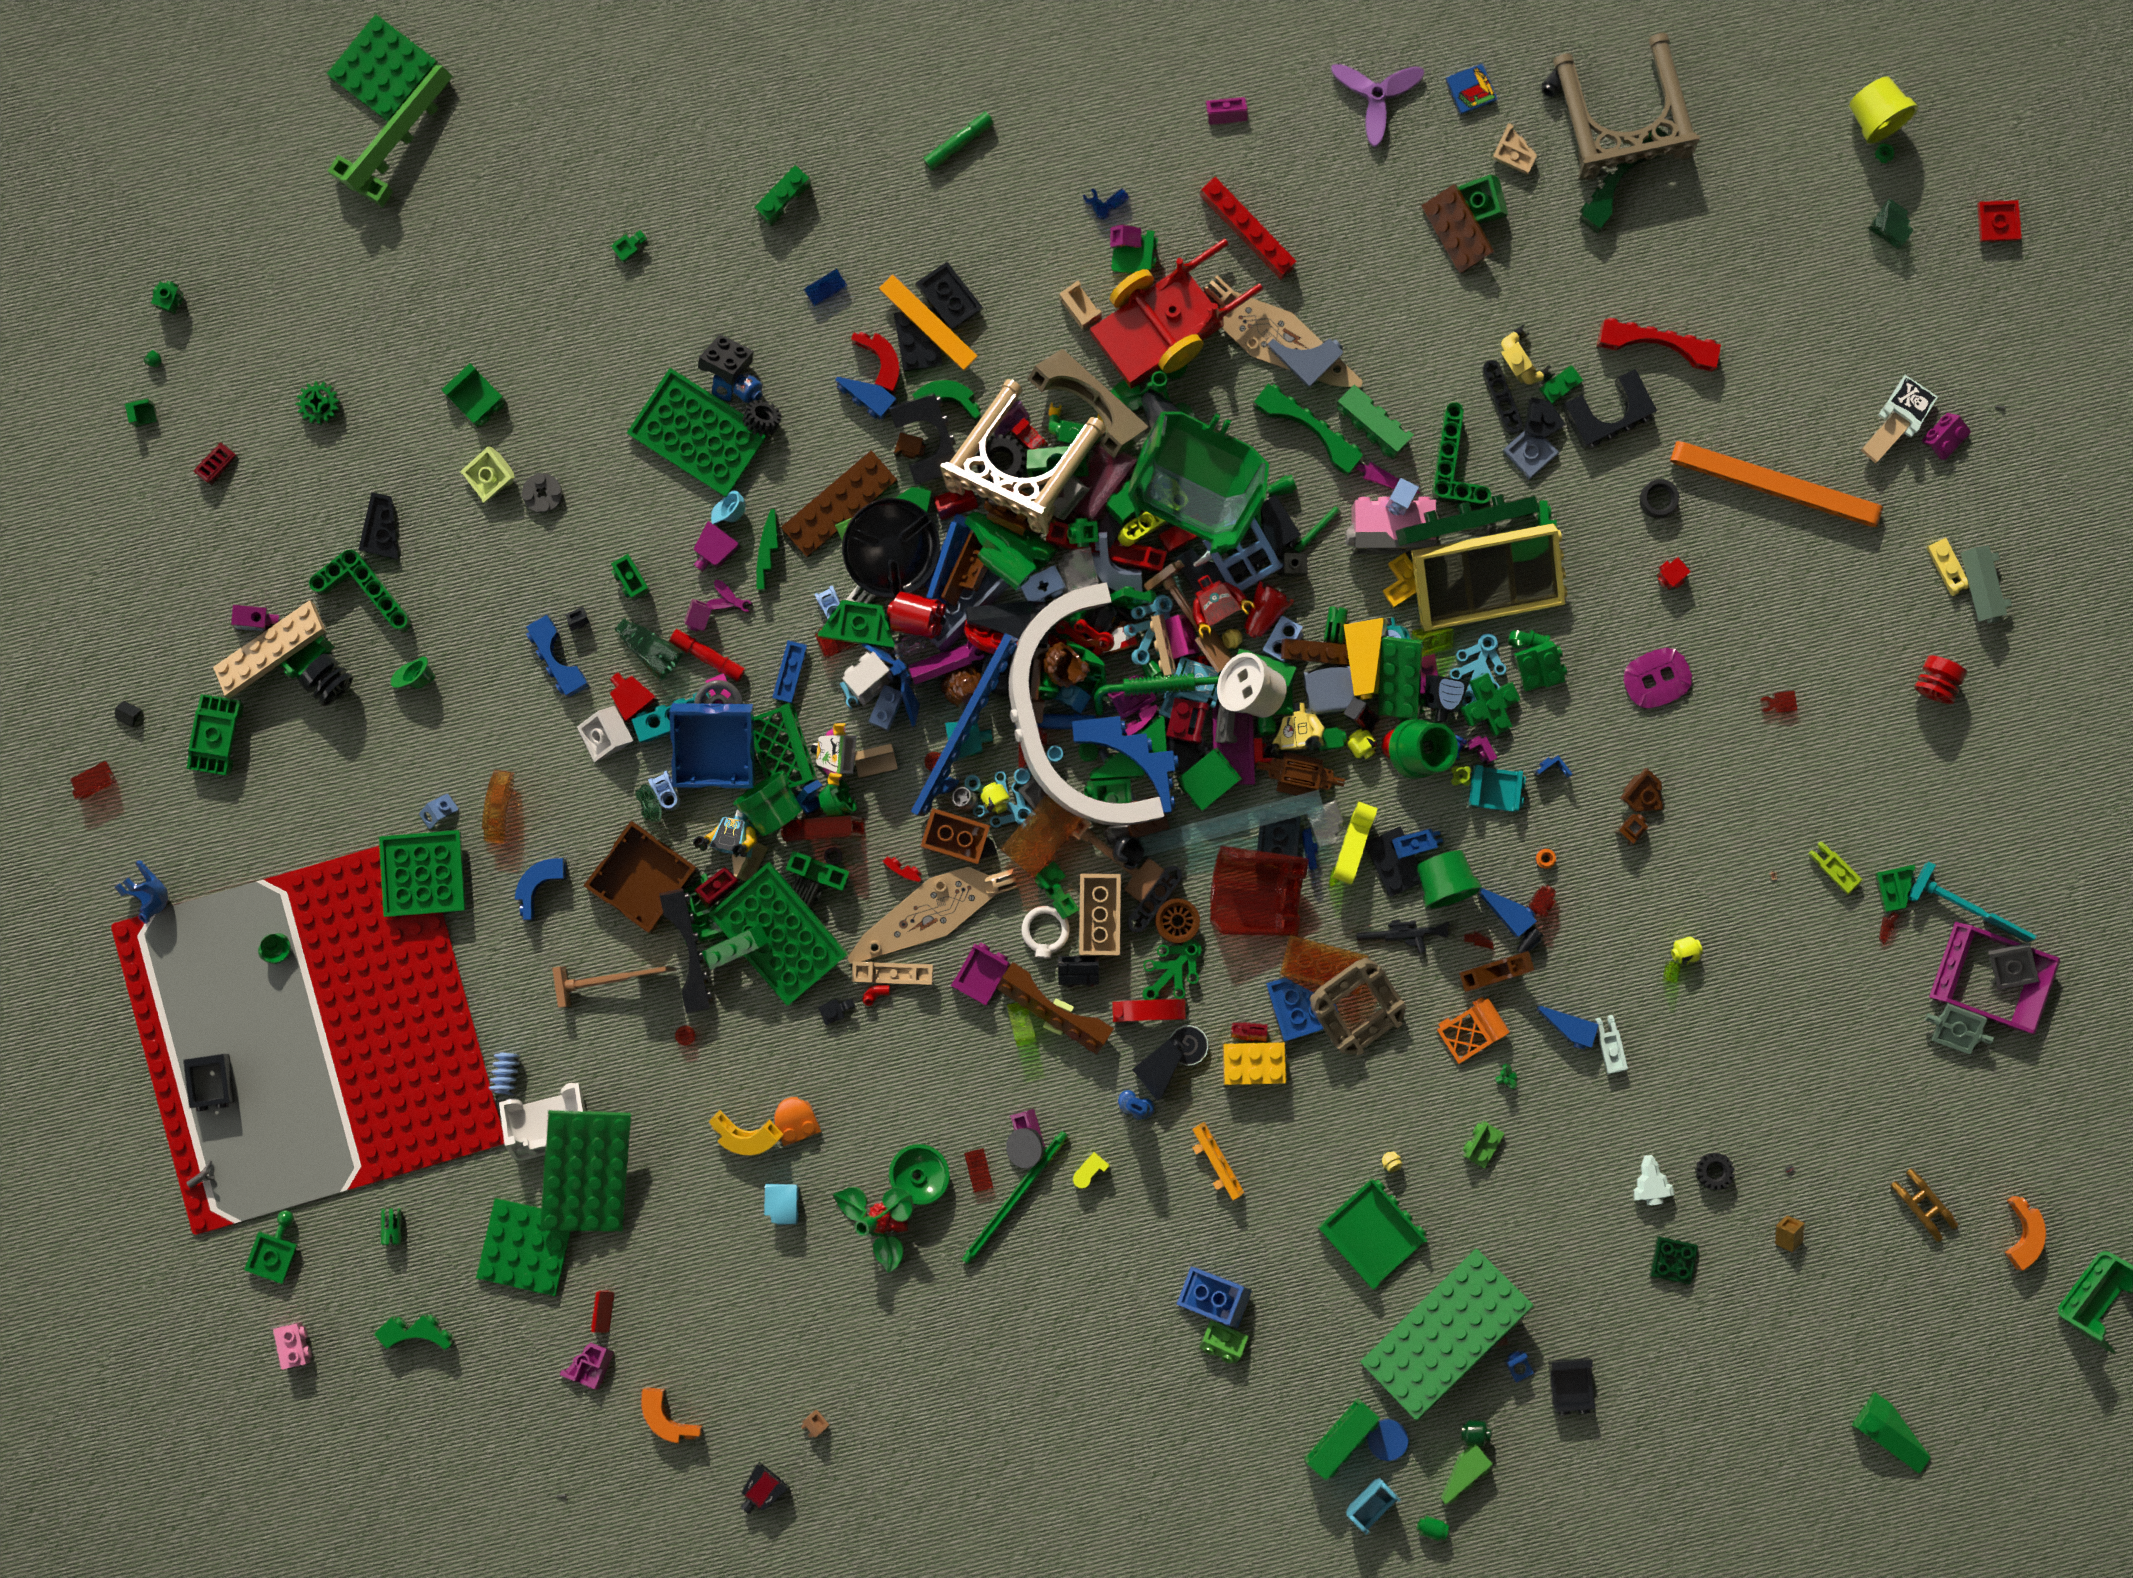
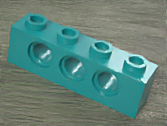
M707 692L706 695H707V697L710 699L711 697H710L709 693ZM697 693L692 695L693 698L687 700L680 698L673 701V703L694 704ZM661 705L654 708V712L647 714V711L635 715L636 718L632 719L641 744L670 734L669 711L671 706ZM654 718L660 720V725L657 728H651L650 722Z

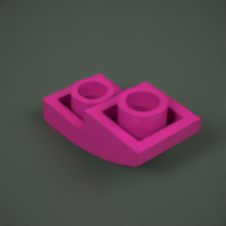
M1151 704L1142 707L1140 709L1141 712L1138 713L1140 722L1135 720L1127 724L1125 735H1135L1140 729L1144 728L1157 712V705L1151 706Z

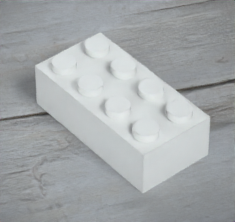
M874 651L871 654L867 652L859 659L860 663L856 667L852 665L844 672L843 680L863 706L880 693L884 685L888 686L894 681L890 670Z

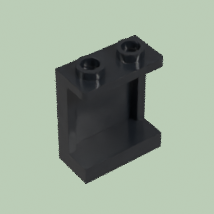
M1588 1357L1548 1360L1552 1410L1558 1412V1415H1570L1571 1411L1579 1410V1414L1591 1413V1409H1596L1591 1368H1593L1592 1359Z

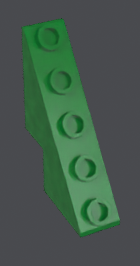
M1157 715L1149 722L1151 725L1146 730L1142 728L1136 733H1146L1147 738H1151L1152 750H1149V753L1166 751L1164 716L1160 717ZM1121 752L1115 756L1111 754L1104 760L1105 765L1100 769L1098 767L1094 768L1088 774L1091 781L1144 778V770Z

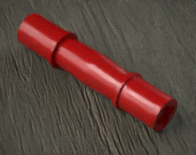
M679 629L673 632L669 639L671 644L685 651L686 654L690 653L702 662L714 667L719 673H724L736 682L740 681L746 668L730 660L729 657L725 658Z

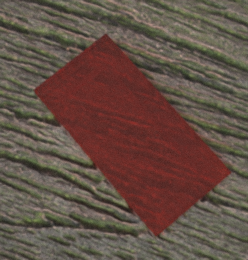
M984 1148L965 1152L964 1156L973 1191L978 1192L993 1188Z

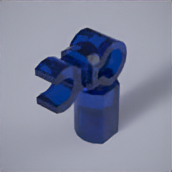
M1093 188L1091 189V193L1094 195L1092 198H1087L1085 194L1083 195L1084 202L1091 205L1096 217L1100 220L1107 219L1111 210L1114 211L1130 199L1123 188H1120L1108 197L1106 202L1098 199L1097 191Z

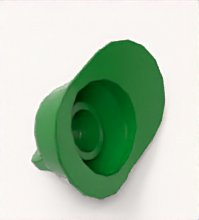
M421 657L396 670L391 678V685L394 688L408 685L415 689H421L433 681L436 676L428 665V658Z

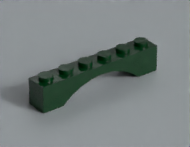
M1659 127L1656 129V134L1658 136H1669ZM1649 133L1648 138L1643 140L1642 144L1653 142L1651 133ZM1642 158L1633 163L1624 162L1615 166L1617 170L1614 174L1610 172L1603 180L1605 183L1603 188L1600 189L1598 187L1592 194V202L1590 204L1586 202L1579 211L1581 216L1578 220L1597 234L1612 215L1613 195L1619 180L1636 165L1652 159Z

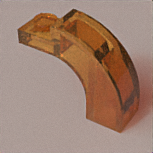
M494 770L491 776L482 818L484 841L500 844L505 842L506 814L508 803L514 790V772Z

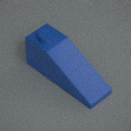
M1484 888L1478 893L1515 938L1519 937L1537 922L1534 918L1536 916L1529 907L1525 908L1519 903Z
M1537 1006L1536 1010L1569 1042L1574 1043L1573 1047L1585 1050L1586 1047L1592 1048L1599 1024L1543 1006Z

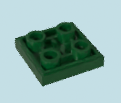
M1657 1236L1649 1276L1691 1285L1698 1245Z

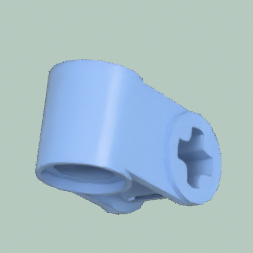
M830 586L828 590L820 594H814L827 619L840 603L833 586Z
M667 770L664 771L663 775L655 779H648L662 807L673 811L680 806V798L675 787H672V779ZM673 796L674 803L667 806L665 803L666 798Z

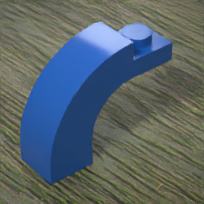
M553 858L540 861L523 874L515 892V900L523 901V904H520V916H523V920H535V894L543 883L550 880H566V859Z

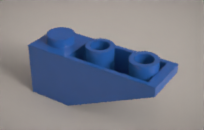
M838 376L835 379L838 385L836 388L844 395L846 393L853 397L851 400L859 407L862 405L868 409L867 413L874 419L879 418L883 420L890 412L889 407L897 404L896 398L881 386Z

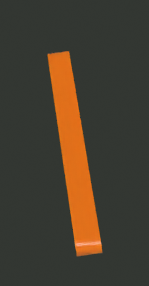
M1681 441L1675 443L1670 462L1870 527L1878 526L1883 506Z

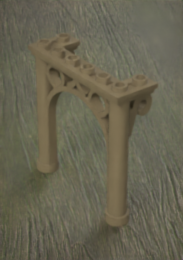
M1667 33L1655 34L1648 40L1665 97L1664 110L1652 124L1636 131L1617 132L1606 129L1596 123L1588 113L1572 54H1562L1554 58V67L1558 70L1579 146V161L1581 164L1578 174L1579 180L1595 178L1598 176L1600 168L1605 166L1611 168L1619 163H1633L1642 158L1652 159L1660 154L1671 155L1674 153V159H1687L1694 154L1700 136L1696 135L1692 128L1669 48L1670 40ZM1669 108L1671 110L1674 123L1670 120L1665 119L1668 114ZM1659 126L1668 127L1671 129L1672 134L1660 137L1656 134V129ZM1591 129L1600 134L1596 141L1593 139ZM1649 133H1651L1653 142L1642 144L1643 140L1648 138ZM1607 137L1614 140L1616 146L1604 149L1600 146V142ZM1621 140H1623V143L1630 144L1631 147L1619 149Z

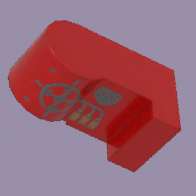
M1025 418L1011 430V434L1028 450L1049 447V444Z

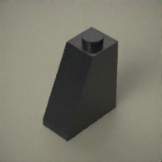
M1172 1037L1132 1069L1157 1101L1164 1096L1184 1054L1182 1050L1184 1047L1178 1039L1174 1040Z

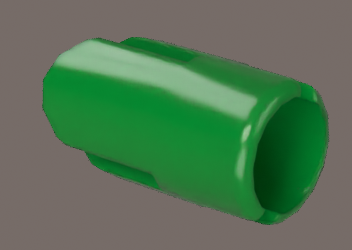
M1334 606L1329 607L1323 642H1328L1331 624H1333L1331 643H1336L1339 625H1341L1338 643L1343 644L1344 625L1347 622L1348 609L1339 607L1338 611V608Z
M385 1208L381 1209V1245H389L390 1234H392L393 1245H401L402 1208H397V1229H393V1208H389V1229H385Z

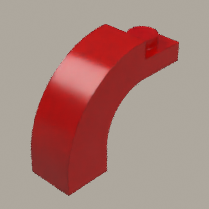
M854 332L851 337L852 344L874 353L881 362L880 372L875 385L883 387L890 394L894 395L900 380V365L894 348L888 340L876 332L872 339L866 333L859 332L858 334Z
M1185 999L1112 1002L1113 1022L1186 1019Z

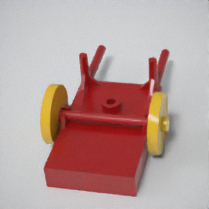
M1225 238L1189 263L1184 264L1182 258H1177L1176 270L1153 286L1154 277L1149 270L1143 269L1125 278L1111 293L1109 300L1115 308L1119 309L1091 327L1090 333L1091 337L1130 389L1160 369L1164 373H1171L1185 366L1200 352L1204 344L1203 340L1224 326V316L1263 290L1262 285L1258 283L1225 307L1218 309V305L1209 300L1189 274L1191 270L1227 247L1229 243Z

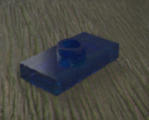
M836 268L803 290L815 307L846 288L847 283Z
M1304 829L1302 831L1307 870H1316L1315 855H1318L1317 843H1313L1311 829Z

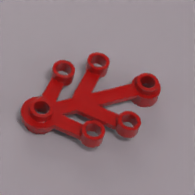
M1080 619L1076 622L1074 629L1064 620H1060L1055 627L1058 633H1066L1073 639L1058 640L1054 635L1049 634L1047 643L1052 647L1056 643L1062 642L1065 644L1069 640L1084 648L1095 647L1092 653L1098 657L1102 651H1110L1114 647L1115 641L1111 633H1099L1090 627L1085 620ZM1085 632L1092 638H1086L1080 633Z

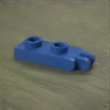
M1431 828L1393 839L1392 842L1398 859L1438 848L1437 844L1443 842L1442 838L1435 839V836L1441 835L1440 830L1433 832Z

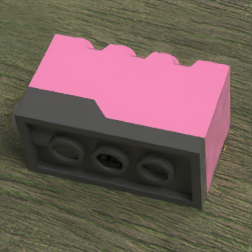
M1359 497L1352 506V525L1345 532V543L1347 546H1352V555L1412 554L1411 551L1436 546V538L1399 546L1396 530L1426 523L1423 513L1436 511V500H1430V497H1419L1418 501H1411L1404 515L1399 514L1397 516L1388 511L1389 508L1385 507L1390 497H1379L1378 501H1370V497Z

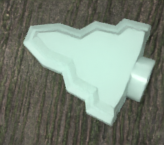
M1652 1155L1644 1156L1641 1164L1642 1175L1637 1179V1188L1634 1189V1201L1646 1200L1647 1205L1663 1204V1198L1675 1195L1673 1186L1668 1184L1666 1176L1660 1173L1659 1164Z

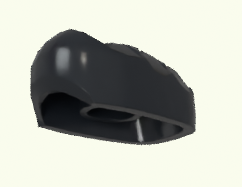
M1112 604L1095 608L1089 626L1099 633H1110L1114 627L1115 616L1119 614L1117 608ZM1087 633L1085 634L1086 638H1092Z

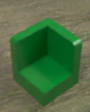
M150 399L125 404L128 422L132 426L137 427L158 421L154 402Z

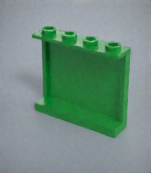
M1371 1178L1317 1228L1370 1288L1374 1290L1382 1279L1422 1243H1426L1428 1240L1425 1238L1427 1233L1419 1225L1415 1227L1411 1222L1413 1220L1412 1216L1406 1210L1402 1212L1398 1208L1400 1203L1392 1194L1388 1196L1384 1192L1386 1187L1380 1180L1377 1179L1375 1181Z

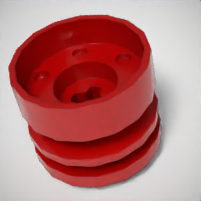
M1927 656L1922 669L1928 675H1919V681L1915 683L1914 689L1933 701L1954 704L1956 700L1954 695L1959 693V689L1954 685L1963 684L1968 673L1967 670L1961 665L1943 657Z

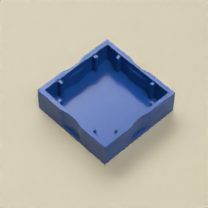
M672 703L669 711L670 738L673 746L671 760L672 787L701 788L719 786L723 788H753L755 783L753 704Z

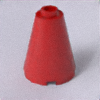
M1262 581L1258 583L1252 601L1255 609L1252 606L1250 607L1244 628L1247 629L1245 633L1255 639L1257 636L1262 637L1294 603L1293 599H1290L1288 602L1286 600L1287 595L1268 584L1266 587L1262 586Z

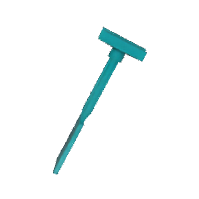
M1929 861L1924 864L1908 895V900L1915 902L1925 890L1979 917H1983L1984 921L2026 943L2035 940L2037 937L1994 913L1988 914L1982 908L1938 886L1936 882L1930 880L1936 865Z

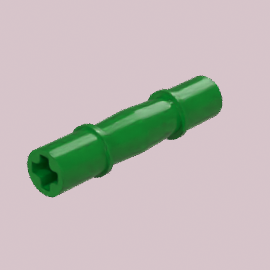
M984 111L973 121L968 122V126L954 134L944 144H939L936 149L923 158L927 167L931 171L935 170L975 137H980L979 135L994 125L991 116Z

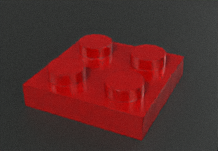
M2019 200L1982 201L1977 203L1980 242L2019 241L2022 239Z

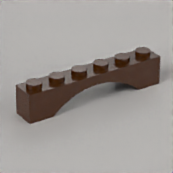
M1012 962L996 986V989L1004 995H1007L1037 1017L1048 1022L1054 1028L1061 1030L1072 1040H1075L1096 1055L1114 1030L1113 1027L1097 1017L1079 1016L1056 1006L1038 989L1030 973Z

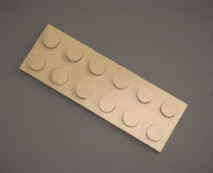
M309 600L213 667L224 696L228 699L232 698L326 633L313 602Z

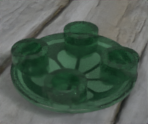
M643 784L640 789L635 791L636 798L640 801L643 808L641 810L642 817L646 821L650 819L653 822H659L661 819L659 799L649 785Z

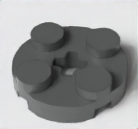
M536 473L529 477L523 485L521 494L528 508L536 513L554 511L560 505L563 496L558 480L546 473ZM544 488L547 489L545 491L547 496L538 498V491Z

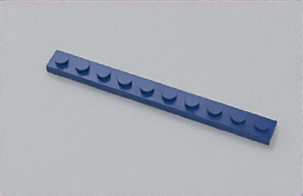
M1005 633L915 802L911 810L912 813L918 816H925L930 812L933 799L940 793L942 789L941 784L951 772L950 767L953 762L960 756V749L963 743H966L969 739V732L972 726L978 722L981 709L987 705L989 701L988 696L991 690H994L997 686L1000 673L1006 669L1010 654H1013L1017 648L1016 643L1018 639Z

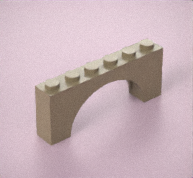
M1064 349L1059 350L1035 365L1028 377V380L1041 392L1050 389L1064 390L1088 402L1101 416L1107 428L1106 435L1100 446L1113 458L1140 441L1148 429V426Z

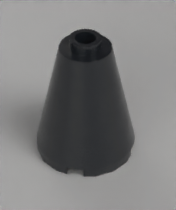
M1154 390L1147 391L1142 397L1141 402L1150 430L1153 428L1161 412H1181L1161 393Z

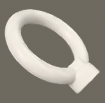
M1040 906L1034 908L1025 916L1022 923V936L1025 943L1032 950L1036 951V958L1051 959V954L1061 949L1068 940L1070 933L1069 922L1067 918L1064 920L1061 918L1055 907ZM1050 914L1059 920L1062 932L1060 938L1054 944H1038L1032 939L1030 924L1038 915Z

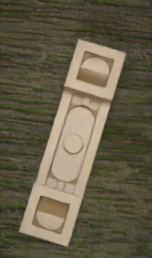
M853 961L852 982L932 985L933 964Z

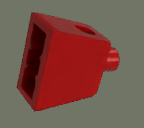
M618 672L610 678V681L616 687L610 692V695L624 720L628 723L636 717V714L643 712L658 700L655 695L633 676L625 680Z

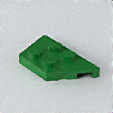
M842 600L834 613L828 618L824 627L818 632V638L869 644L891 649L895 648L881 605Z

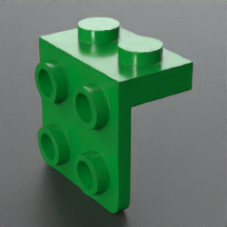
M1147 230L1146 235H1141V247L1139 248L1130 246L1113 248L1111 270L1113 272L1133 274L1143 269H1147L1149 272L1151 269H1155L1156 257H1152L1153 249L1157 250L1158 238L1154 237L1155 231Z

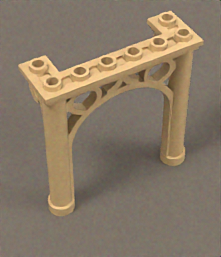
M1007 379L1002 385L1000 393L949 463H942L940 467L946 488L950 492L964 495V489L975 491L983 498L987 497L994 500L1000 506L1004 505L1011 508L1017 514L1026 515L1030 528L1037 533L1042 532L1047 535L1049 532L1048 522L1052 519L1055 512V505L1053 504L1057 496L1098 437H1101L1107 428L1102 421L1091 417L1056 467L1044 475L1034 478H1017L1004 474L996 469L988 460L986 445L994 430L1023 391L1017 382ZM980 448L981 457H974ZM985 465L986 467L983 473L977 474L972 472V466ZM990 475L991 479L994 480V484L986 480ZM1045 483H1046V485L1044 486V488H1043L1042 491L1040 492L1038 485H1042V484H1045ZM1025 487H1032L1035 492L1033 495L1026 497L1020 494L1019 491ZM1005 488H1014V493L1006 490Z

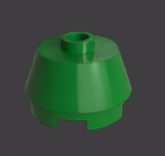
M844 780L839 781V786L827 784L819 793L820 806L831 819L850 817L851 813L857 810L856 800H851L848 792L851 789Z

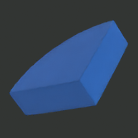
M948 776L941 784L942 789L939 794L951 792L957 787L960 780Z

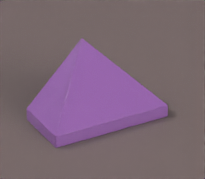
M1015 401L993 433L996 437H999L998 435L1004 436L1023 418L1027 419L1030 417L1021 401Z

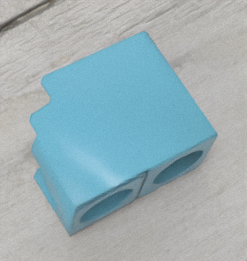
M765 1184L764 1215L771 1216L772 1223H777V1225L798 1224L799 1185Z

